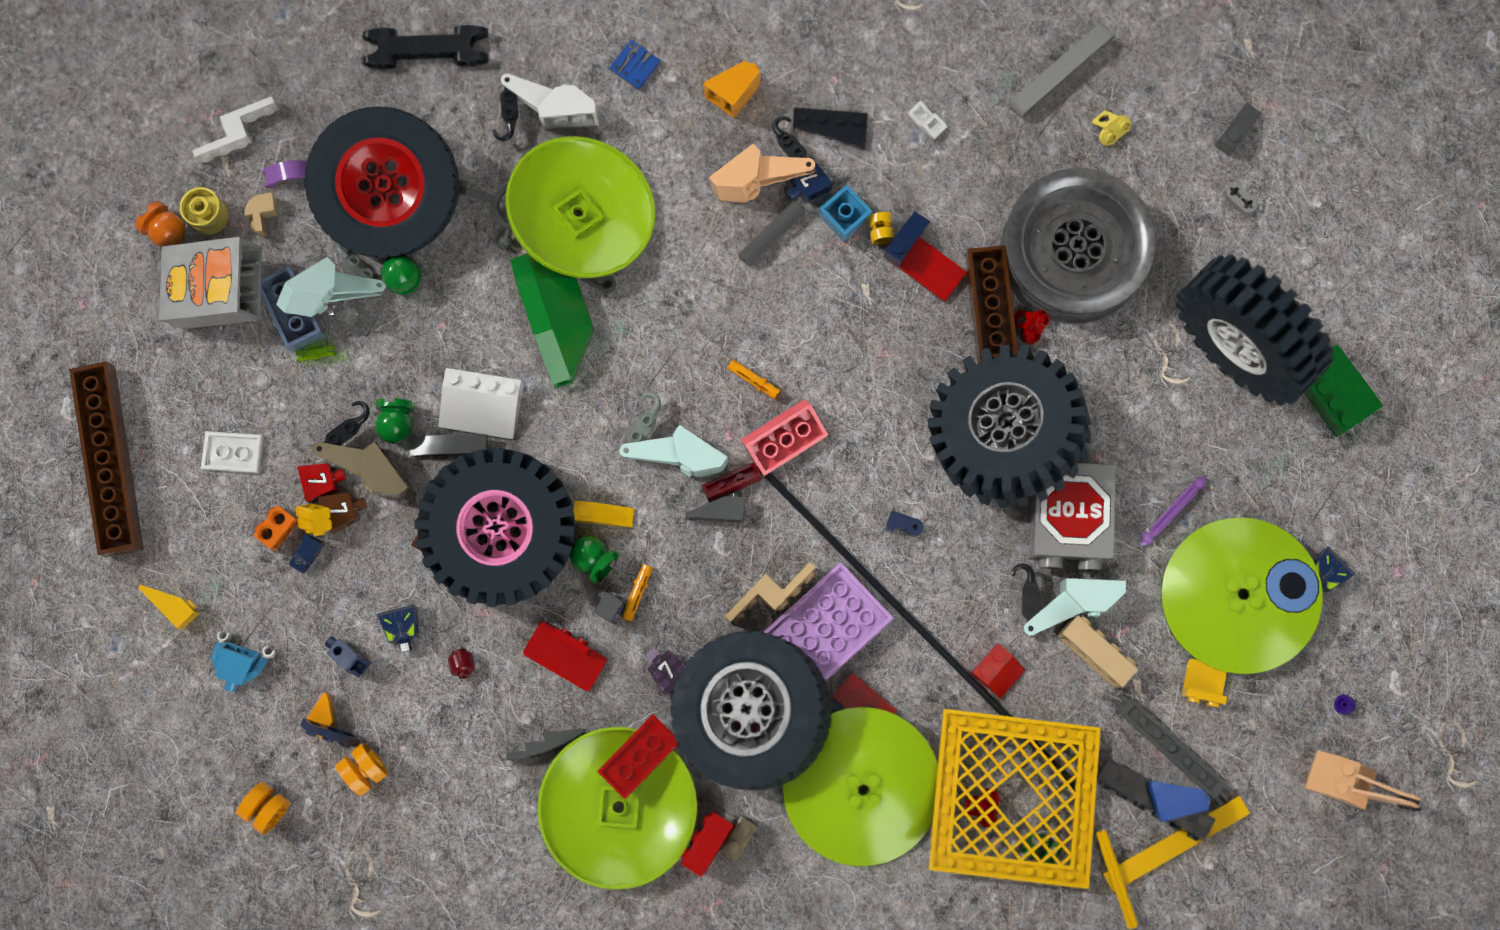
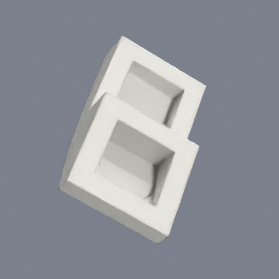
M921 100L906 114L932 139H935L947 127L936 113L933 114Z

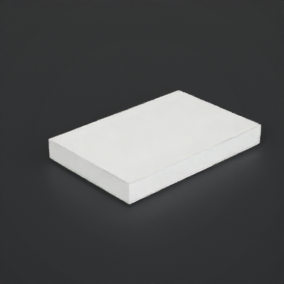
M205 431L201 469L259 474L264 436Z

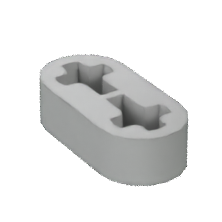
M1230 184L1225 189L1224 197L1243 215H1249L1256 209V200L1239 184ZM1235 189L1237 191L1236 195L1231 196V191ZM1249 202L1251 204L1250 208H1244V205Z

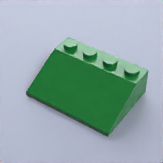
M1338 344L1332 347L1334 350V354L1331 356L1333 363L1304 393L1336 438L1383 407L1381 401Z

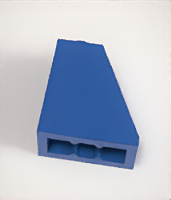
M1157 781L1147 782L1159 822L1209 810L1210 799L1208 794L1204 793L1202 789Z

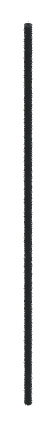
M771 473L763 476L1000 716L1012 717ZM1033 740L1040 748L1041 745L1036 740ZM1029 742L1028 744H1029L1035 751H1037V750L1035 749V747ZM1045 749L1042 750L1048 759L1052 757ZM1055 759L1051 761L1057 770L1062 767ZM1065 769L1060 772L1066 781L1072 777ZM1075 780L1069 783L1073 790L1075 789Z

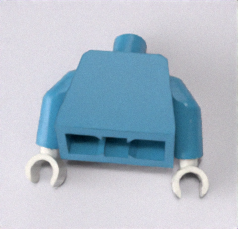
M220 631L217 634L219 642L215 645L211 660L216 670L217 678L226 681L224 689L234 692L237 685H243L256 678L268 663L267 659L273 658L276 651L274 649L270 655H267L266 651L269 649V646H265L262 650L263 656L261 657L259 652L229 643L232 639L230 633H227L226 638L222 639L224 633Z

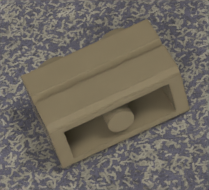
M741 815L720 851L737 861L758 826Z

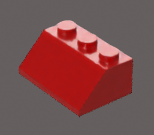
M713 812L712 815L707 814L702 822L705 825L701 832L697 830L691 840L694 844L690 849L686 848L680 857L683 859L681 864L700 877L704 876L736 825L716 812Z

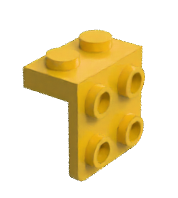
M1189 659L1181 697L1188 698L1187 701L1193 703L1204 701L1207 702V706L1219 708V705H1225L1227 696H1223L1227 672L1214 669L1199 660Z

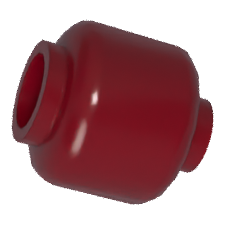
M467 649L452 651V654L448 657L451 675L457 676L458 679L468 678L469 674L475 670L472 653L467 651Z

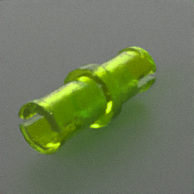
M334 344L323 347L313 346L312 349L296 351V356H304L297 357L296 359L298 363L309 360L320 361V358L336 356V351L328 352L336 348Z

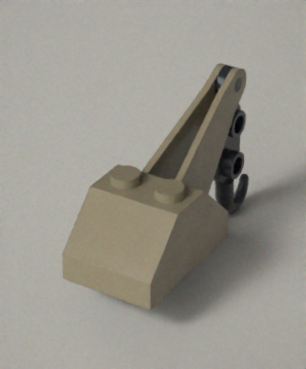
M363 401L353 402L351 404L353 407L356 405L363 407V414L359 417L347 419L326 435L323 443L317 442L313 445V453L362 477L364 480L361 482L362 485L372 494L375 493L380 497L407 500L415 494V491L382 447L375 442L366 447L365 450L341 446L358 433L360 427L370 415L368 404Z

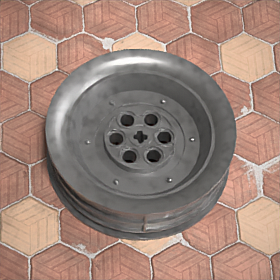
M1069 168L1050 173L1038 179L1021 194L1005 224L1000 246H1006L1011 291L1023 305L1032 312L1039 309L1046 311L1050 320L1054 322L1086 324L1112 315L1131 299L1148 276L1152 267L1156 250V235L1153 220L1145 203L1125 182L1099 170ZM1071 225L1076 226L1077 229H1078V231H1076V232L1071 231V229L1069 228V226H1071ZM1087 233H1094L1096 238L1092 239L1088 237ZM1054 237H1061L1063 243L1056 242ZM1078 244L1080 248L1075 249L1073 246ZM1091 250L1097 251L1098 254H1099V256H1098V257L1092 256L1091 253H1090V251H1091ZM1058 255H1064L1066 261H1060ZM1076 262H1082L1084 268L1077 267Z

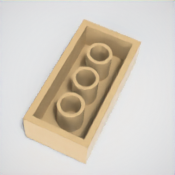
M1076 616L1072 618L1056 636L1115 689L1122 688L1138 671L1135 667L1136 663L1128 656L1125 658L1120 654L1121 650L1115 644H1109L1105 640L1106 636L1101 631H1095L1091 628V623L1082 616L1080 618Z

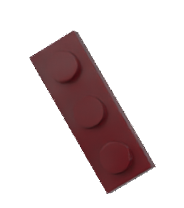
M753 462L701 486L710 503L762 480Z

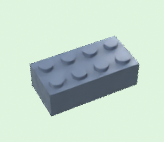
M288 266L261 279V296L285 347L291 353H294L325 338L326 334L316 314L308 317L285 313L276 305L285 282L297 275L293 268Z

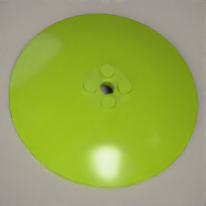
M568 136L551 139L537 145L517 163L506 189V214L516 239L524 250L537 262L563 275L577 278H597L616 273L637 259L652 235L655 222V205L647 180L639 168L625 154L595 139ZM573 210H580L583 216H575Z
M853 707L830 714L832 719L830 728H828L827 740L824 741L823 744L825 745L822 751L818 753L816 760L813 764L809 765L810 767L805 772L800 773V776L783 785V799L790 822L801 839L810 848L834 862L851 866H872L896 859L913 848L923 838L933 822L938 769L934 752L923 735L913 725L889 711L871 707ZM863 784L869 787V792L865 795L858 793L859 786Z
M602 728L575 739L552 761L539 791L538 822L543 840L549 852L569 874L582 882L599 888H633L660 877L681 857L691 840L696 824L697 797L694 782L685 763L674 750L626 800L597 772L636 732L637 729ZM617 801L623 802L625 806L624 811L621 813L615 812L613 808L614 803Z

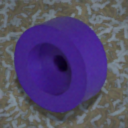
M1339 695L1334 701V709L1337 713L1350 715L1355 710V700L1348 695Z

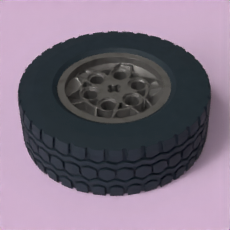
M759 631L732 632L726 634V636L717 637L714 641L711 640L703 645L704 648L697 650L693 654V658L690 657L685 664V669L682 668L678 676L679 680H676L673 689L675 693H672L671 703H673V707H671V717H673V720H671L675 731V739L680 744L679 748L683 755H686L685 758L706 778L729 788L766 790L784 785L800 776V773L805 772L810 767L809 765L813 764L816 760L818 753L822 751L825 745L823 743L827 740L829 734L828 728L831 725L832 718H830V714H832V704H830V693L819 667L816 666V663L806 652L793 643L775 635ZM743 687L744 694L738 697L737 690ZM762 688L763 695L757 698L756 691ZM729 704H732L733 711L730 714H728L726 712V707ZM747 706L752 707L750 714L746 713V710H748ZM767 706L772 708V713L769 716H766L764 712ZM737 722H740L742 725L739 732H736L734 729ZM756 723L761 725V730L758 733L754 732V725Z

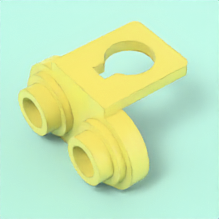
M1103 111L1092 121L1094 125L1103 128L1099 134V141L1105 146L1114 144L1131 129V121L1127 116H1117L1108 111ZM1109 117L1108 122H1099L1102 118Z

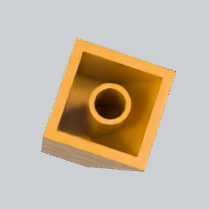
M745 60L705 81L703 84L705 98L732 118H735L761 85L759 67Z

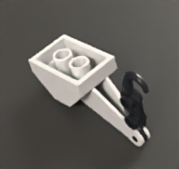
M508 73L502 75L501 83L505 89L500 95L501 115L507 126V134L500 136L494 129L493 135L497 140L508 141L513 137L515 125L519 117L518 99L539 114L544 130L599 125L595 101L575 85L562 84L560 87L551 89Z

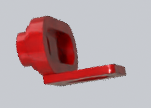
M1040 309L1034 313L1017 310L1014 316L1015 328L1024 330L1022 339L1025 344L1033 345L1040 340L1041 333L1045 326L1049 324L1050 318L1046 311ZM1025 315L1026 322L1017 324L1018 318Z
M994 789L988 795L999 806V793ZM981 792L980 796H971L976 801L983 795V793ZM967 795L964 810L970 806L971 802ZM986 797L978 803L984 812L992 806ZM977 808L967 812L971 816L979 817L982 815ZM995 808L987 814L994 824L997 821L998 815ZM984 817L979 821L982 827L989 828L991 826Z

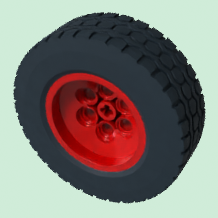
M382 106L365 107L348 112L328 125L311 148L312 151L307 159L306 176L304 178L307 201H309L308 205L322 230L337 244H340L349 251L374 258L409 255L423 249L438 238L453 217L452 215L455 212L459 197V174L454 156L440 134L425 121L411 113ZM394 161L396 163L394 171L387 169L388 162ZM371 163L377 165L375 173H370L368 170V166ZM403 176L408 180L405 187H401L398 183L399 179ZM382 179L388 180V182L386 183V185L388 186L387 188L380 186L382 184ZM364 180H367L370 184L369 189L366 191L361 188V183ZM398 194L400 196L398 204L392 203V195ZM378 195L381 198V204L374 206L372 199Z

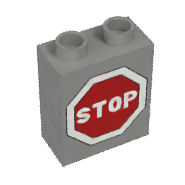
M1077 463L1079 472L1074 478L1067 474L1063 477L1065 488L1060 492H1057L1051 486L1046 489L1048 499L1042 502L1039 501L1036 494L1031 496L1029 559H1039L1040 569L1060 570L1063 569V561H1078L1079 571L1099 572L1102 571V563H1107L1114 559L1116 465Z

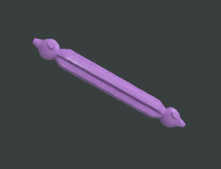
M1206 476L1201 478L1194 477L1193 485L1189 486L1150 527L1149 533H1142L1141 546L1146 544L1152 545L1153 537L1158 536L1195 497L1198 489H1205Z

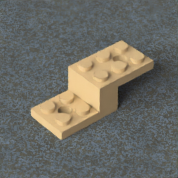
M809 562L783 590L765 574L729 611L725 619L731 625L734 622L736 624L739 623L745 616L743 612L747 608L751 610L758 603V597L774 613L777 610L781 612L788 605L787 600L791 596L795 598L802 590L801 585L804 582L808 584L815 577L816 567Z

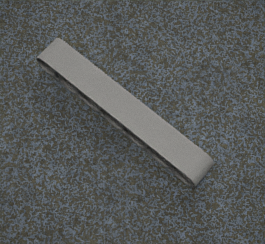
M1102 22L1098 24L1015 96L1009 103V106L1021 118L1025 117L1108 45L1115 35Z

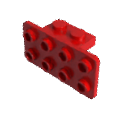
M540 622L523 650V655L584 691H590L604 668L607 658L588 647L589 642L580 637L578 640L572 638V633L563 627L561 630H558L546 622Z

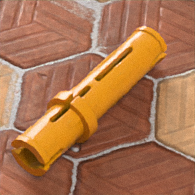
M735 359L730 362L727 369L756 387L758 392L762 391L773 400L778 397L781 390L767 382L768 379L765 377L761 378Z
M642 563L637 579L633 581L635 584L621 618L633 622L644 590L648 588L647 583L654 569L653 567Z

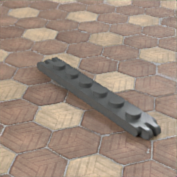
M1120 693L1118 697L1123 703L1121 704L1116 699L1113 701L1118 707L1116 711L1199 788L1204 790L1211 799L1221 806L1223 802L1218 796L1220 795L1224 800H1227L1228 796L1223 791L1226 790L1229 794H1232L1234 791L1132 697L1128 696L1126 698Z

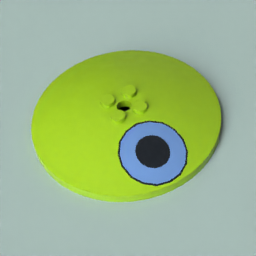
M1227 518L1199 528L1189 535L1174 551L1164 572L1161 601L1170 631L1178 643L1191 656L1207 666L1220 671L1234 674H1252L1281 666L1295 657L1306 646L1320 620L1323 591L1321 579L1313 559L1303 545L1291 534L1266 521L1253 518ZM1240 589L1248 591L1249 597L1247 600L1239 598L1238 592Z

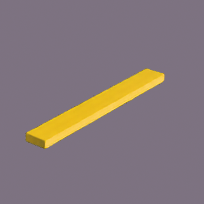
M1240 796L1207 813V815L1216 820L1206 839L1250 814ZM1181 829L1121 862L1118 866L1125 885L1203 840L1199 839L1196 842L1187 837L1188 833ZM1107 870L1102 874L1112 892H1114L1115 890Z

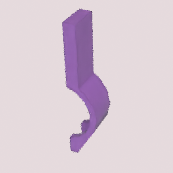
M289 160L264 168L263 173L266 174L264 187H276V184L285 180H304L306 176L305 168L308 162Z

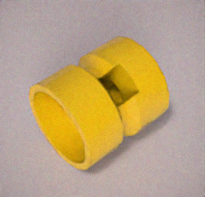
M878 212L871 214L867 218L869 229L872 230L870 232L871 243L874 245L891 243L895 237L894 228L891 227L893 225L891 213Z

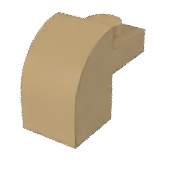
M272 192L254 196L245 207V216L251 221L253 232H256L260 237L268 236L265 218L279 216L277 198Z

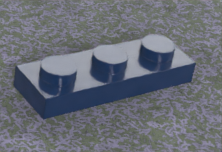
M303 718L300 726L306 730L305 733L309 736L316 737L319 735L327 742L333 743V741H337L346 748L360 745L361 740L352 733Z

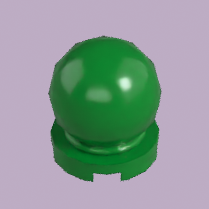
M406 255L390 257L384 262L381 268V278L386 287L392 292L400 295H409L419 288L422 272L413 259Z
M386 398L377 399L376 409L381 412L377 415L375 421L376 433L381 440L387 443H402L411 435L413 430V419L409 413L415 410V403H412L411 400L395 398L394 402H385Z
M583 536L576 540L569 555L571 563L576 570L583 574H590L589 580L595 585L597 580L601 582L612 570V567H610L613 560L618 561L620 556L614 550L607 552L606 545L602 540L594 536Z

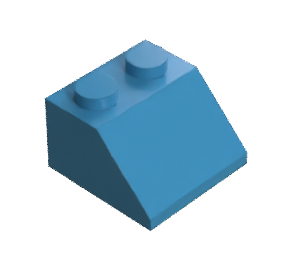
M846 185L819 208L818 216L845 242L861 227L873 211Z

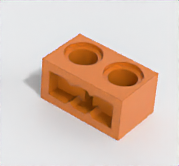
M279 505L269 510L267 513L268 517L264 522L256 526L255 533L253 534L255 538L273 551H276L297 526V518ZM284 515V522L278 524L279 516ZM272 530V537L266 539V532Z

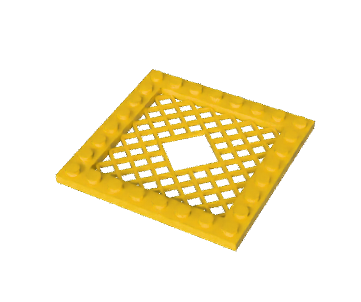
M943 709L928 870L1089 889L1101 728ZM962 732H969L961 738ZM975 733L986 734L987 736L980 741ZM970 735L978 743L972 749H969L963 742ZM995 736H1003L1007 738L1000 743ZM991 737L998 746L989 752L983 743ZM1014 738L1027 740L1019 745ZM1009 740L1017 747L1010 754L1003 747ZM1033 740L1046 743L1039 748ZM1029 742L1037 750L1031 756H1028L1022 749ZM1054 743H1061L1066 745L1060 750H1058ZM1050 744L1056 753L1048 759L1042 750ZM962 745L967 753L959 758L960 746ZM1073 745H1078V750ZM979 746L987 754L980 761L972 753ZM1068 747L1076 754L1069 761L1062 755V752ZM999 748L1006 755V758L1000 763L992 756ZM1018 751L1026 758L1020 765H1017L1012 759V756ZM1039 753L1046 762L1037 768L1031 759ZM968 755L976 762L969 770L961 762ZM1058 755L1065 763L1059 770L1051 763ZM988 757L996 765L989 772L981 764ZM1008 759L1015 767L1009 774L1001 767ZM1077 759L1075 771V769L1071 766V763ZM1027 762L1035 769L1028 777L1021 770V767ZM960 764V766L964 769L965 773L958 778V768ZM1047 764L1055 772L1048 779L1040 771ZM977 766L985 773L978 781L970 773ZM1067 766L1074 774L1068 781L1060 774ZM997 768L1005 776L998 783L990 775ZM1018 770L1043 802L1013 826L988 794ZM1036 773L1044 780L1037 788L1029 780ZM968 774L974 784L966 790L960 783V780ZM1056 775L1064 783L1057 790L1049 782ZM986 777L994 785L987 792L979 784ZM1075 779V789L1073 790L1069 783ZM958 784L963 793L956 798ZM1047 784L1053 793L1045 799L1038 790ZM977 786L983 795L975 801L968 792ZM1065 787L1073 794L1066 801L1059 795V792ZM967 795L973 804L964 810L958 801ZM1055 795L1062 803L1056 810L1048 803ZM986 797L992 806L984 812L978 803ZM1074 799L1072 811L1067 804ZM955 804L962 812L956 818H954ZM1044 804L1052 812L1045 819L1037 812ZM974 806L982 814L975 821L967 814ZM1065 806L1071 816L1063 822L1057 812ZM995 808L1001 818L993 824L987 814ZM1033 813L1041 821L1034 828L1026 820ZM963 815L971 823L964 830L956 822ZM1052 816H1055L1060 822V825L1054 830L1046 823ZM984 817L991 826L982 833L976 823ZM1072 819V829L1070 830L1066 824ZM1002 820L1010 827L1003 835L996 828V825ZM1024 822L1030 831L1022 837L1015 828ZM954 824L960 833L952 839ZM1042 825L1050 832L1044 839H1041L1036 833V830ZM971 827H974L980 834L973 841L965 834ZM1062 827L1070 835L1063 842L1055 834ZM994 829L999 838L991 844L985 835ZM1012 831L1020 839L1013 846L1005 839ZM1033 833L1039 843L1031 849L1025 839ZM963 835L969 844L960 850L954 841ZM1051 836L1059 843L1052 851L1044 843ZM983 838L989 847L980 853L974 844ZM1071 839L1069 851L1064 844ZM1001 840L1009 848L1002 855L994 848ZM1022 842L1028 849V852L1020 858L1014 848ZM952 845L958 853L951 852ZM1040 845L1048 852L1041 860L1034 853ZM972 847L978 855L965 854L964 852ZM1062 847L1068 856L1060 862L1054 853ZM992 849L997 857L983 855ZM1012 852L1018 860L1003 857ZM1032 854L1037 862L1024 861V859ZM1051 856L1057 864L1043 862ZM1069 860V866L1063 865Z

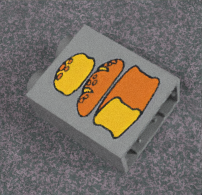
M241 237L163 246L161 260L157 265V272L160 278V297L156 301V311L159 315V321L181 329L260 321L262 247Z

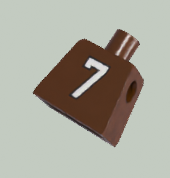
M349 492L318 497L320 506L330 509L329 519L331 520L332 529L328 532L331 534H335L360 521L358 511L368 508L364 497L354 500L353 495Z

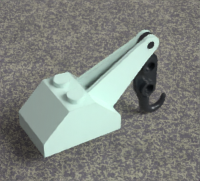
M1021 563L1017 564L1012 570V576H1015L1019 569H1024L1027 572V579L1022 588L1021 613L1026 619L1023 632L1027 636H1032L1078 614H1085V618H1097V616L1106 612L1126 593V581L1066 578L1060 582V595L1040 611V589L1032 567Z

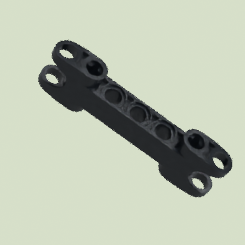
M459 25L454 27V34L397 36V30L394 28L365 30L362 33V40L377 44L378 48L373 54L362 58V65L373 69H394L397 67V60L454 58V64L460 67L483 65L489 62V55L474 50L473 45L479 40L488 38L489 30L482 26Z

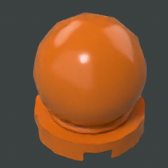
M160 201L149 204L146 207L148 211L143 217L139 214L135 222V228L142 235H148L154 245L161 248L163 246L178 245L184 239L185 224L178 215L168 212V207Z

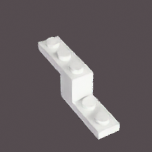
M271 96L220 116L227 137L192 150L194 157L200 163L209 162L214 157L227 155L234 149L245 148L248 144L252 143L245 123L254 122L261 116L271 115L276 110H279L276 101Z

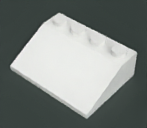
M446 368L442 385L438 427L514 440L524 388L523 382L517 379Z

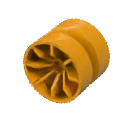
M361 743L352 750L354 760L345 756L335 764L336 770L344 782L360 797L372 788L369 778L375 783H379L389 774L379 755L365 743Z
M264 781L258 783L247 793L236 811V815L246 823L254 819L252 828L261 835H266L270 832L290 806V801L281 794L272 797L274 789Z

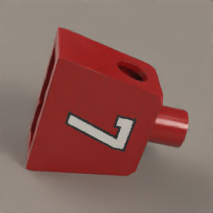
M329 463L297 467L307 503L314 504L319 501L318 497L337 493L339 491L337 482L347 479L344 469L334 471L333 466Z

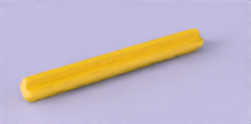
M1106 830L1098 831L1096 836L1127 928H1136L1138 922Z

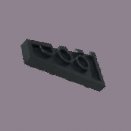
M794 107L792 128L814 135L818 134L826 139H834L843 142L842 144L853 145L865 151L868 113Z

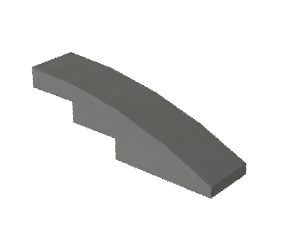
M487 434L410 437V456L412 457L462 456L473 451L488 449Z
M585 729L544 732V741L526 742V751L507 752L506 759L510 761L549 752L586 733Z

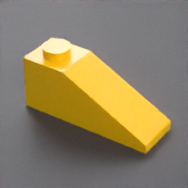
M575 501V522L633 528L634 508Z
M144 585L138 587L177 629L183 630L200 614L196 610L198 606L191 599L186 600Z

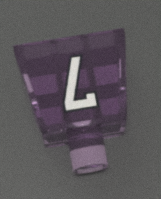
M653 648L646 654L653 663L648 668V671L662 693L667 696L674 689L676 680H679L678 676L682 668L685 669L686 666L685 663L668 650L661 655Z

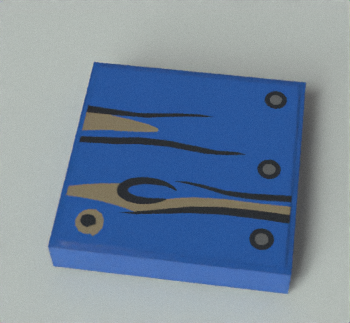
M631 39L610 65L609 70L637 90H640L661 63V60Z

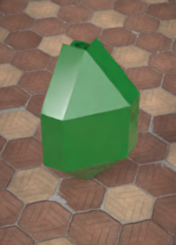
M528 253L512 258L510 262L516 285L554 388L573 383L595 331L577 278L560 274L543 266Z

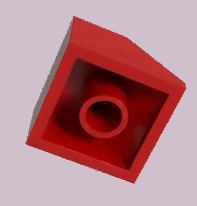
M996 643L970 674L997 698L1001 699L1025 669L1011 653L999 643Z

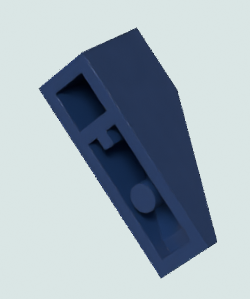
M914 211L885 250L884 258L900 267L929 225L930 220Z

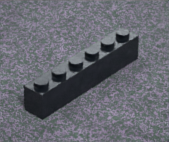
M1106 758L1097 774V781H1099L1097 785L1105 790L1111 788L1116 791L1115 795L1125 801L1127 798L1134 802L1133 806L1142 811L1146 808L1152 812L1151 816L1158 820L1147 784L1150 781L1115 761ZM1198 812L1171 819L1168 822H1170L1169 826L1177 831L1181 829L1188 833L1187 837L1198 842L1199 839L1205 841L1216 819L1204 812Z

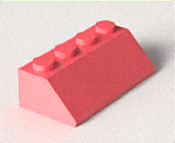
M804 399L740 441L758 469L765 476L827 437L828 433L811 404Z

